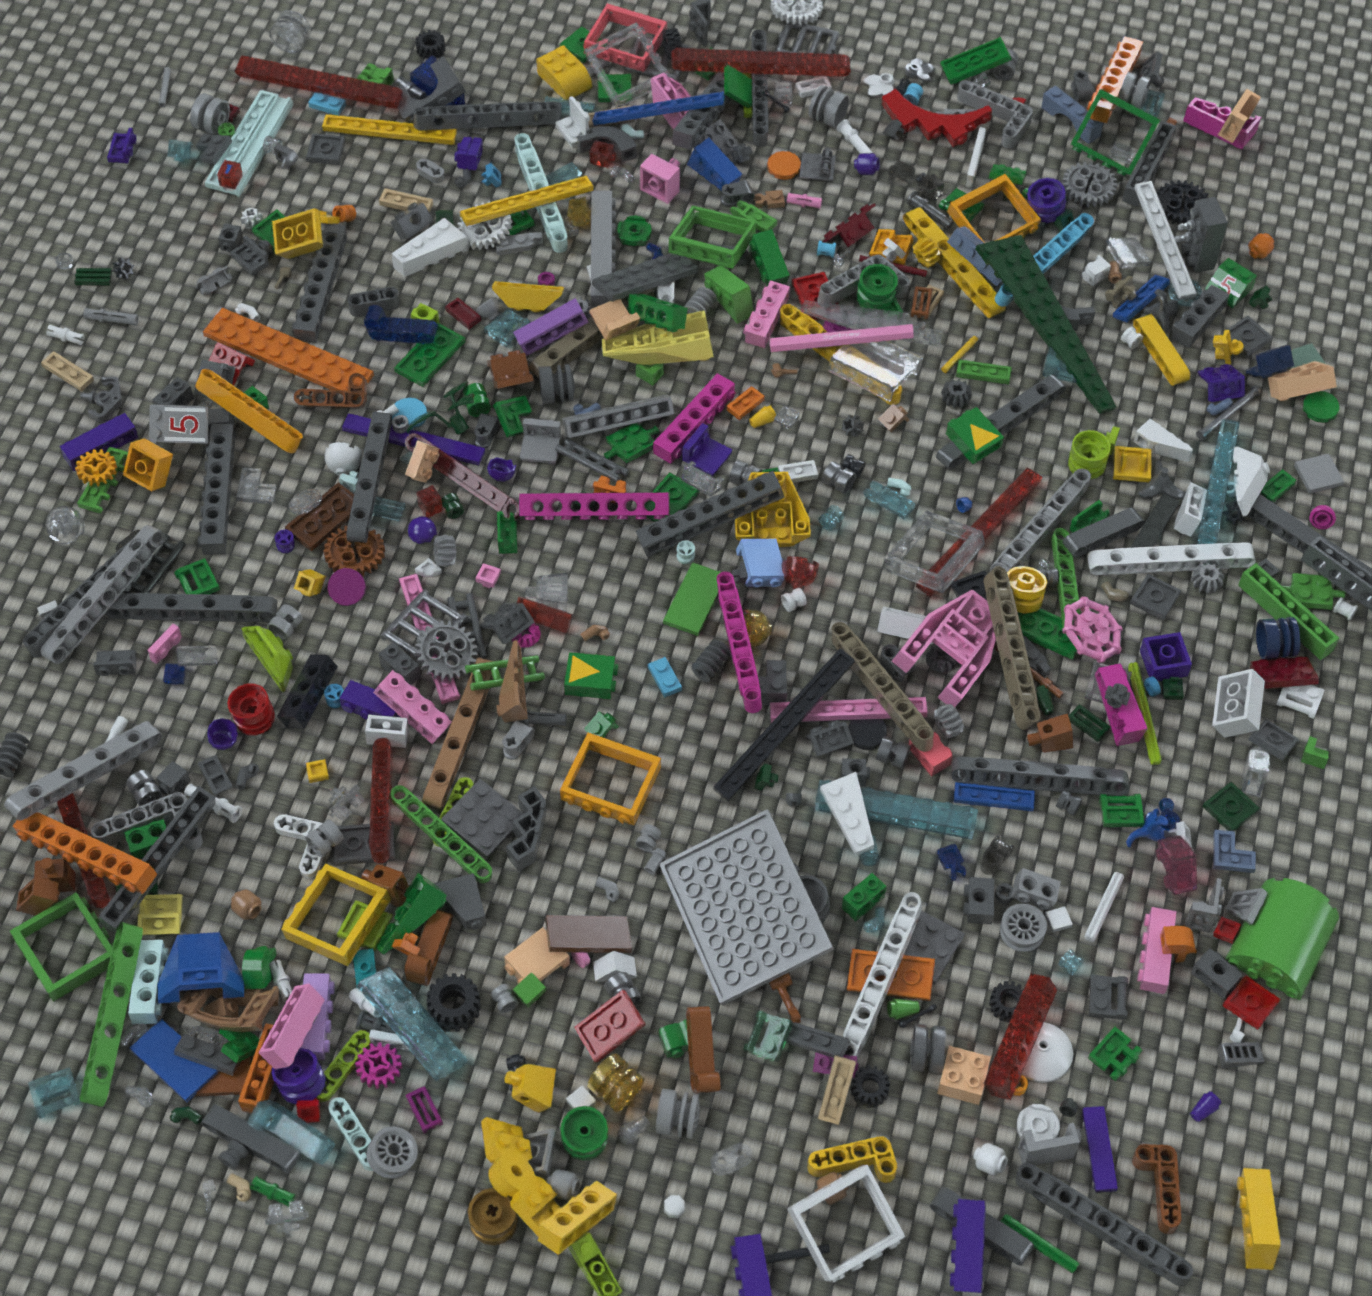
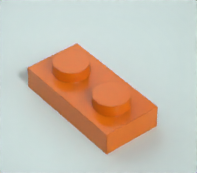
M751 386L727 405V411L738 420H741L765 400V396Z

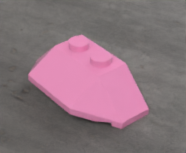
M665 73L651 78L653 103L691 97L682 84L673 78L667 77ZM688 111L663 114L672 129H674Z

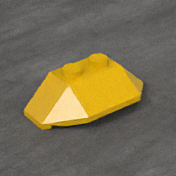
M494 281L492 290L509 308H513L516 311L531 309L532 312H541V310L544 311L563 294L564 287Z

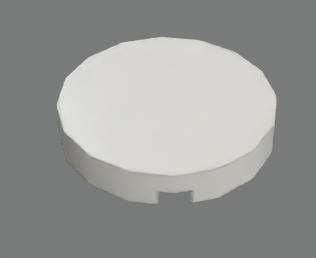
M1032 1104L1020 1112L1016 1122L1017 1132L1021 1138L1023 1131L1032 1130L1035 1142L1057 1138L1060 1130V1121L1051 1108L1042 1104Z

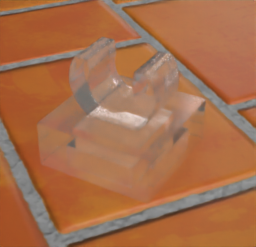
M784 405L775 416V422L779 423L780 427L785 430L791 429L798 420L800 412Z

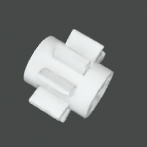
M248 208L242 212L241 223L245 224L246 228L252 229L263 219L262 214L258 213L257 209Z

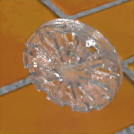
M318 489L302 491L291 499L288 505L289 509L293 514L296 513V515H302L303 512L308 513L312 511V508H316L320 504L322 495Z

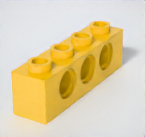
M595 1181L590 1186H586L579 1195L572 1197L565 1206L558 1208L551 1217L544 1219L540 1223L538 1241L559 1255L614 1211L617 1194L598 1181Z

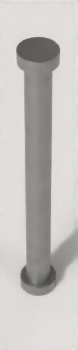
M1253 386L1250 392L1205 428L1199 429L1196 432L1197 438L1200 440L1206 439L1207 435L1252 398L1261 394L1260 388Z

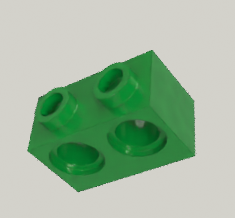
M164 819L152 821L148 825L134 827L124 832L133 857L142 858L147 854L159 838L155 836L162 834L166 829Z
M871 873L843 897L841 908L856 922L885 897L887 886Z

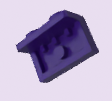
M128 128L127 134L114 133L107 156L108 162L129 163L130 157L133 156V145L137 142V136L134 134L133 128Z

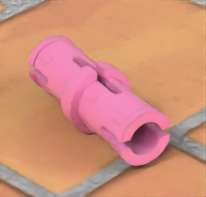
M788 193L787 203L802 205L801 207L803 208L808 206L821 209L822 198L810 197L807 194Z

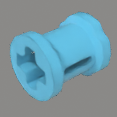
M819 240L817 256L821 254L834 258L836 243H823Z

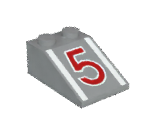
M167 404L149 405V441L208 444V407Z

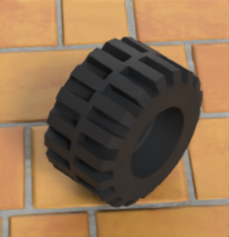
M452 973L450 977H448V974H445L443 979L437 978L435 980L436 984L432 983L430 985V991H427L426 999L432 1022L438 1024L440 1029L445 1027L448 1032H451V1029L459 1032V1028L462 1027L465 1030L468 1028L469 1023L473 1025L475 1018L479 1017V1010H481L479 991L476 984H473L470 978L466 980L465 975L461 974L458 977L457 973ZM452 996H458L465 1000L464 1004L456 1009H448L442 1006L443 1002Z

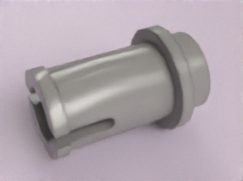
M656 848L651 852L652 856L644 867V870L651 875H655L660 866L659 864L666 860L665 856L667 854L660 848Z

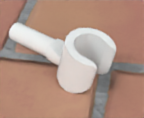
M1239 1017L1229 1037L1235 1043H1240L1245 1035L1240 1031L1243 1020Z

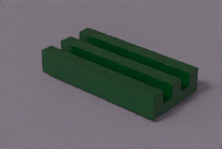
M76 268L74 283L75 285L110 286L112 269Z
M1080 704L1068 715L1073 725L1097 742L1100 741L1101 737L1105 736V733L1111 727Z

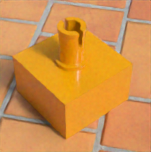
M145 438L131 442L123 476L151 492L163 488L166 485L173 454Z

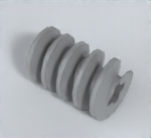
M698 288L684 306L688 308L687 314L705 310L706 314L717 301V296L709 288Z

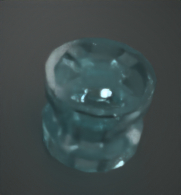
M1069 949L1060 959L1058 965L1062 968L1065 967L1068 973L1073 975L1081 967L1084 959L1077 957L1075 952Z

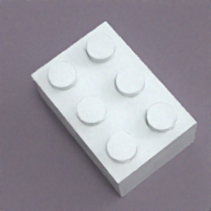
M1253 669L1218 677L1212 726L1224 738L1259 730L1265 681Z

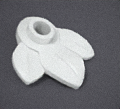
M883 73L880 76L871 75L863 80L864 83L870 86L868 95L872 97L881 94L885 95L894 90V78L889 73Z

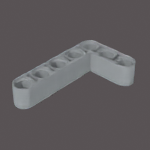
M966 80L959 83L958 101L976 109L989 105L992 109V116L1008 122L1003 129L1001 145L1007 149L1014 148L1031 124L1033 109L1026 104Z
M874 255L822 284L817 301L819 305L829 307L857 291L862 270L873 264H883L895 271L898 277L896 298L902 299L907 296L910 279L885 257Z
M180 792L170 794L95 823L91 828V834L93 838L105 844H115L125 840L124 832L134 827H142L152 821L163 819L165 824L171 822L186 803L187 798L185 794ZM199 827L192 834L195 837L189 839L185 844L190 850L200 848L203 843Z

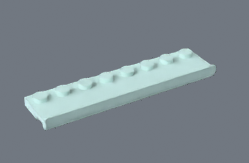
M263 90L259 91L231 138L232 143L206 179L205 186L207 188L240 197L292 109L293 100L290 97L285 99L279 97V94ZM227 164L232 165L228 174L225 173L228 168Z

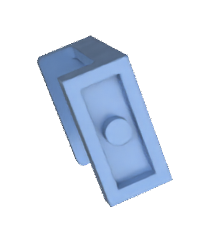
M741 539L736 548L737 556H743L748 575L745 582L746 587L781 586L786 577V572L777 540Z

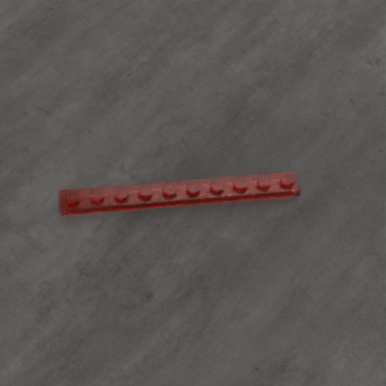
M1027 467L916 583V588L931 597L1042 481V476Z

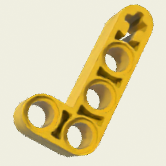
M879 1136L814 1151L808 1158L807 1169L812 1176L822 1177L831 1172L839 1173L856 1169L861 1165H873L878 1180L883 1183H889L895 1178L897 1162L890 1141L886 1137ZM883 1147L886 1151L880 1153L875 1148ZM860 1151L865 1156L857 1157L854 1153ZM840 1156L844 1161L836 1162L833 1158ZM889 1167L892 1172L885 1173L881 1168Z

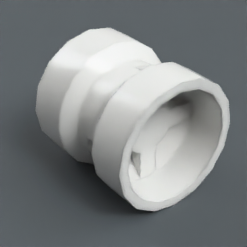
M799 587L790 594L785 593L781 595L782 604L788 612L795 610L798 606L802 607L807 604L805 594Z

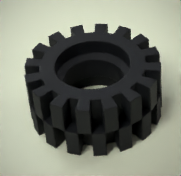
M678 29L663 30L662 41L668 60L681 58L683 48Z
M428 30L427 33L422 31V34L419 33L418 37H416V51L422 59L427 57L428 60H431V58L436 60V57L440 58L441 55H444L446 50L445 38L439 31L437 33L436 30H433V32Z
M1004 981L1003 985L999 983L997 987H994L989 1006H991V1012L994 1011L995 1017L1000 1016V1021L1006 1018V1022L1010 1023L1011 1019L1015 1022L1018 1017L1021 1019L1023 1014L1026 1013L1029 996L1028 994L1026 995L1025 988L1021 990L1022 985L1014 986L1015 982L1013 981L1009 985L1008 981ZM1012 996L1016 999L1017 1005L1013 1008L1005 1007L1001 1003V998Z
M870 1065L866 1066V1069L861 1067L859 1072H855V1078H852L851 1095L854 1096L855 1102L860 1101L859 1105L862 1107L863 1104H867L866 1108H870L871 1105L875 1108L878 1106V1103L882 1105L888 1097L890 1080H888L887 1074L884 1075V1070H877V1066H874V1069H870ZM866 1080L875 1081L878 1085V1090L875 1093L865 1092L862 1088L863 1082Z

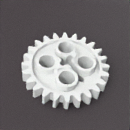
M771 0L770 7L771 11H773L772 14L776 15V18L781 17V21L787 20V24L792 22L793 25L795 23L801 25L804 22L807 25L808 21L813 23V20H818V17H821L823 2L821 0Z
M505 215L470 226H466L460 217L461 222L458 223L459 228L457 229L467 236L468 248L471 246L474 250L478 247L481 250L484 246L487 250L488 245L494 247L495 242L500 244V239H506L504 234H509L508 229L512 228L511 215Z

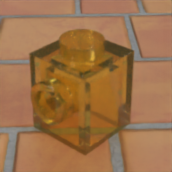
M586 197L569 200L567 214L574 226H585L591 222V211Z

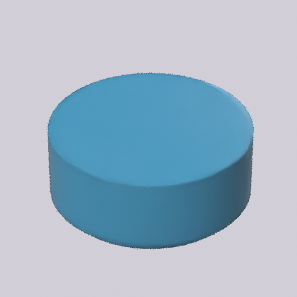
M1151 676L1144 680V687L1150 696L1154 697L1161 693L1160 685L1155 677Z

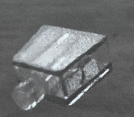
M568 573L538 576L536 587H525V598H536V607L538 609L567 613Z
M1253 747L1249 750L1243 768L1241 791L1244 794L1257 797L1261 796L1269 773V753L1264 752L1261 747ZM1252 772L1257 774L1258 777L1256 779H1252Z

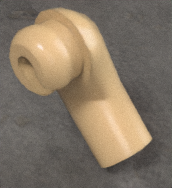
M231 1173L227 1183L237 1188L236 1197L239 1201L247 1202L252 1194L249 1181Z

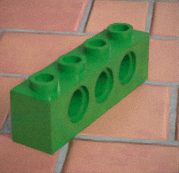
M629 294L627 311L631 315L637 312L640 317L639 321H645V324L650 325L656 324L657 328H667V331L670 332L685 329L687 307L646 294Z

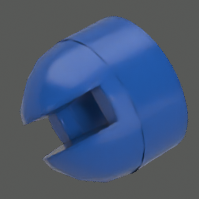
M962 497L957 499L956 506L961 513H964L972 508V501L968 497Z

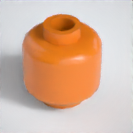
M1267 233L1257 234L1248 244L1249 254L1255 259L1266 258L1274 249L1273 238Z

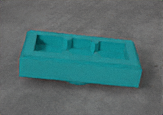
M373 948L359 950L353 958L356 988L361 991L370 990L369 979L372 975H377Z

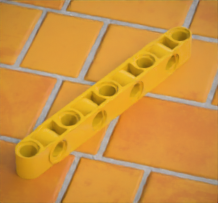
M918 207L903 214L905 225L918 240L927 237L932 242H935L941 258L938 263L987 318H991L1006 310V306H999L994 299L997 293L967 259L947 243L949 238L923 209Z
M785 304L781 307L780 324L794 336L828 333L822 325L795 306ZM840 345L811 348L887 404L897 405L900 402L901 384L851 346Z

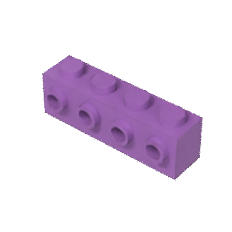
M575 298L513 333L522 350L528 356L589 322Z

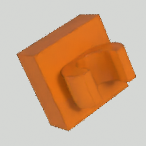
M405 933L403 939H395L391 946L407 956L409 954L418 955L420 948L414 945L418 936L413 933Z

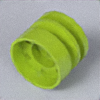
M1087 430L1078 433L1072 441L1068 459L1070 471L1074 473L1078 469H1086L1091 474L1090 480L1101 476L1106 470L1111 444L1108 438L1098 431Z

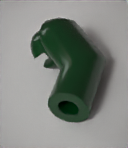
M191 1107L174 1108L170 1115V1120L173 1123H179L181 1118H187L196 1125H199L204 1118L203 1115Z

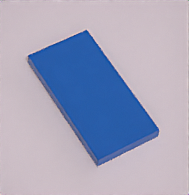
M161 1019L130 1047V1050L187 1103L219 1072L174 1055V1049L182 1037Z

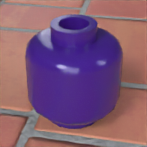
M861 153L854 160V168L857 169L860 175H874L880 168L879 157H876L874 153Z

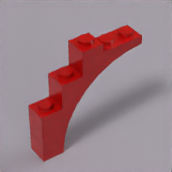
M897 89L882 96V106L891 119H898L902 123L900 127L905 131L902 134L912 132L918 127L929 141L938 138L943 133L953 148L964 144L967 140L968 132L974 131L982 123H987L992 117V109L989 105L965 114L948 115L926 111L915 106L905 99Z

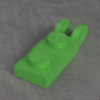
M742 200L737 202L738 208L733 206L730 209L734 216L756 221V229L761 232L771 230L777 225L775 218Z

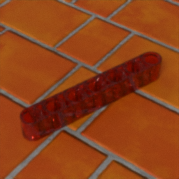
M387 738L375 740L372 756L369 848L372 860L378 864L387 862L390 857L392 803L390 793L392 790L393 753L391 743Z
M74 793L57 801L64 824L73 829L79 828L77 829L78 831L88 835ZM79 867L93 906L96 908L106 907L110 902V896L104 878L94 874L91 869L86 871Z

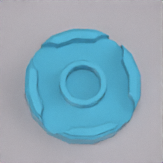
M416 398L401 399L395 403L399 412L392 416V420L397 415H404L408 418L410 425L415 418L427 413L426 406ZM426 420L416 424L411 429L422 426Z

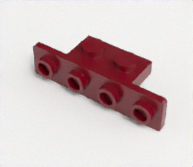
M873 203L871 206L866 204L859 209L860 214L857 215L855 212L847 218L849 222L846 224L844 221L835 227L837 230L834 233L832 230L823 236L825 239L822 242L826 243L839 234L846 246L850 247L874 229L865 213L874 208L876 204Z

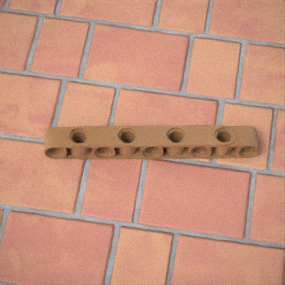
M478 657L475 664L493 661ZM491 670L481 671L483 681L493 680ZM473 672L468 680L422 798L424 805L438 809L443 808L490 688L471 690L470 684L475 683Z

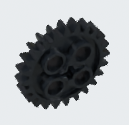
M1180 180L1177 183L1171 181L1170 185L1165 183V186H1161L1160 190L1157 191V196L1167 221L1171 219L1172 224L1178 222V224L1188 222L1191 218L1190 209L1194 208L1195 201L1206 199L1209 194L1204 193V188L1199 189V184L1193 186V182L1187 184L1186 180L1184 183H1181ZM1185 193L1183 213H1181L1182 195Z

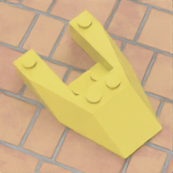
M705 310L687 314L685 329H678L677 332L667 331V328H657L656 324H644L607 341L602 339L603 356L642 365L697 360L706 361L714 357Z

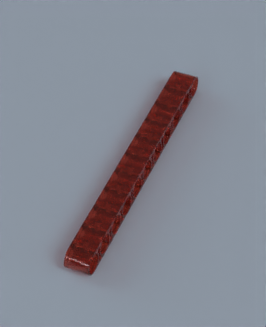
M676 48L671 53L672 68L677 71L724 72V67L729 65L741 73L846 77L851 73L850 58L845 54Z
M243 55L240 56L234 70L238 76L392 109L398 108L403 96V91L395 86Z

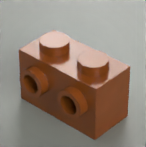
M35 876L18 892L16 911L36 916L50 908L59 899V883L49 878Z

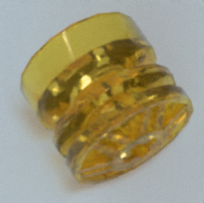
M618 1053L607 1057L595 1069L587 1083V1087L597 1097L604 1096L603 1102L609 1105L610 1109L614 1112L623 1109L640 1091L645 1080L640 1073L637 1074L634 1068L628 1069L629 1064Z

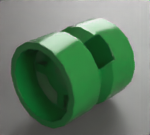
M481 383L467 385L462 391L463 397L472 393L475 395L474 404H466L468 414L472 417H479L481 413H489L491 405L487 398L485 386Z

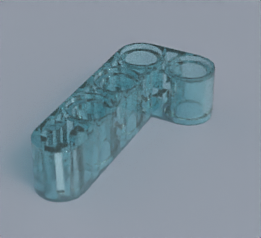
M272 1100L257 1102L247 1120L251 1127L260 1131L270 1130L319 1164H325L335 1146L334 1141Z

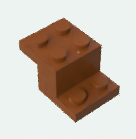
M520 350L508 352V356L504 357L503 354L490 356L491 359L487 360L494 388L498 389L533 381L532 374L529 373L526 354L521 353Z

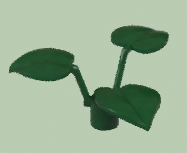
M465 381L453 387L443 396L444 399L450 396L453 403L447 410L450 411L454 408L456 414L449 418L450 422L446 421L435 411H430L415 418L408 426L407 434L413 426L432 416H436L448 428L452 427L457 435L466 431L469 426L460 414L458 407L465 404H474L475 395L474 393L469 394L458 402L455 401L454 395L456 392L464 389L469 382Z

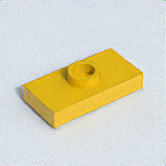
M320 211L321 223H340V217L327 215L326 211Z

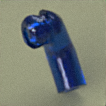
M653 243L647 244L646 249L654 253L652 259L663 256L661 247Z

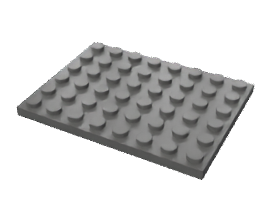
M768 809L659 864L722 1006L834 950Z

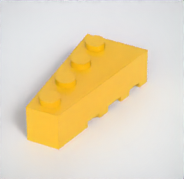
M1243 1168L1241 1177L1237 1178V1189L1240 1190L1241 1194L1239 1204L1240 1209H1242L1246 1269L1273 1270L1281 1243L1270 1169Z

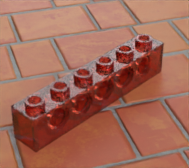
M1032 973L1029 976L983 1083L992 1096L1011 1100L1057 993V988L1050 977Z

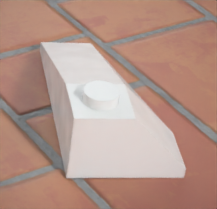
M1234 447L1233 462L1237 464V470H1234L1237 480L1235 485L1236 498L1244 517L1248 515L1266 484L1270 469L1268 463H1264L1262 456L1240 447Z

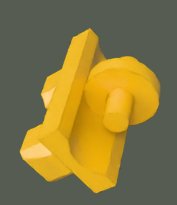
M1224 330L1223 335H1214L1213 347H1216V359H1225V364L1231 365L1230 356L1241 353L1244 349L1243 343L1236 339L1231 340L1230 330Z

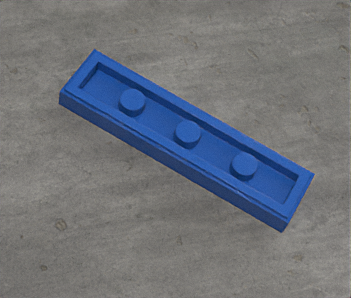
M1154 275L1136 292V297L1133 300L1125 301L1113 312V318L1128 323L1157 296L1155 290L1160 289L1163 291L1170 285V279Z
M955 782L953 803L1033 811L1035 791Z

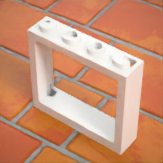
M861 1165L787 1208L824 1280H832L833 1283L844 1278V1273L851 1269L853 1272L863 1267L865 1260L870 1258L872 1261L882 1255L881 1251L887 1247L889 1249L897 1247L901 1243L900 1240L905 1237L868 1165ZM862 1179L890 1235L829 1270L800 1214Z

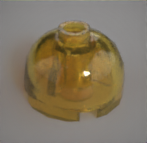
M745 609L746 613L743 615L751 647L761 646L767 640L768 635H771L772 625L769 624L768 618L761 611Z

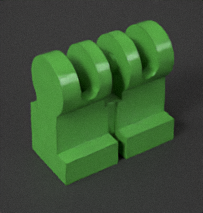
M369 63L352 83V89L358 94H364L367 98L379 102L386 93V90L394 82L393 71L391 68L386 67L384 70Z

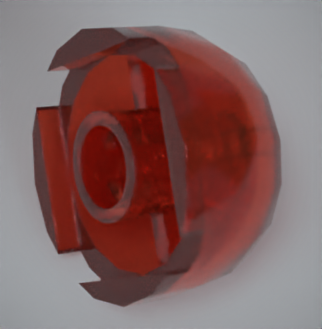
M789 556L787 560L783 558L781 567L784 580L791 584L792 588L796 589L799 587L802 589L803 586H808L816 580L819 563L814 560L813 563L807 562L808 558Z

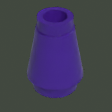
M1213 1092L1204 1093L1190 1112V1116L1199 1123L1219 1110L1222 1102Z

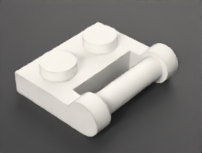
M1313 685L1283 687L1276 705L1289 707L1305 713L1308 717L1314 719L1324 689Z

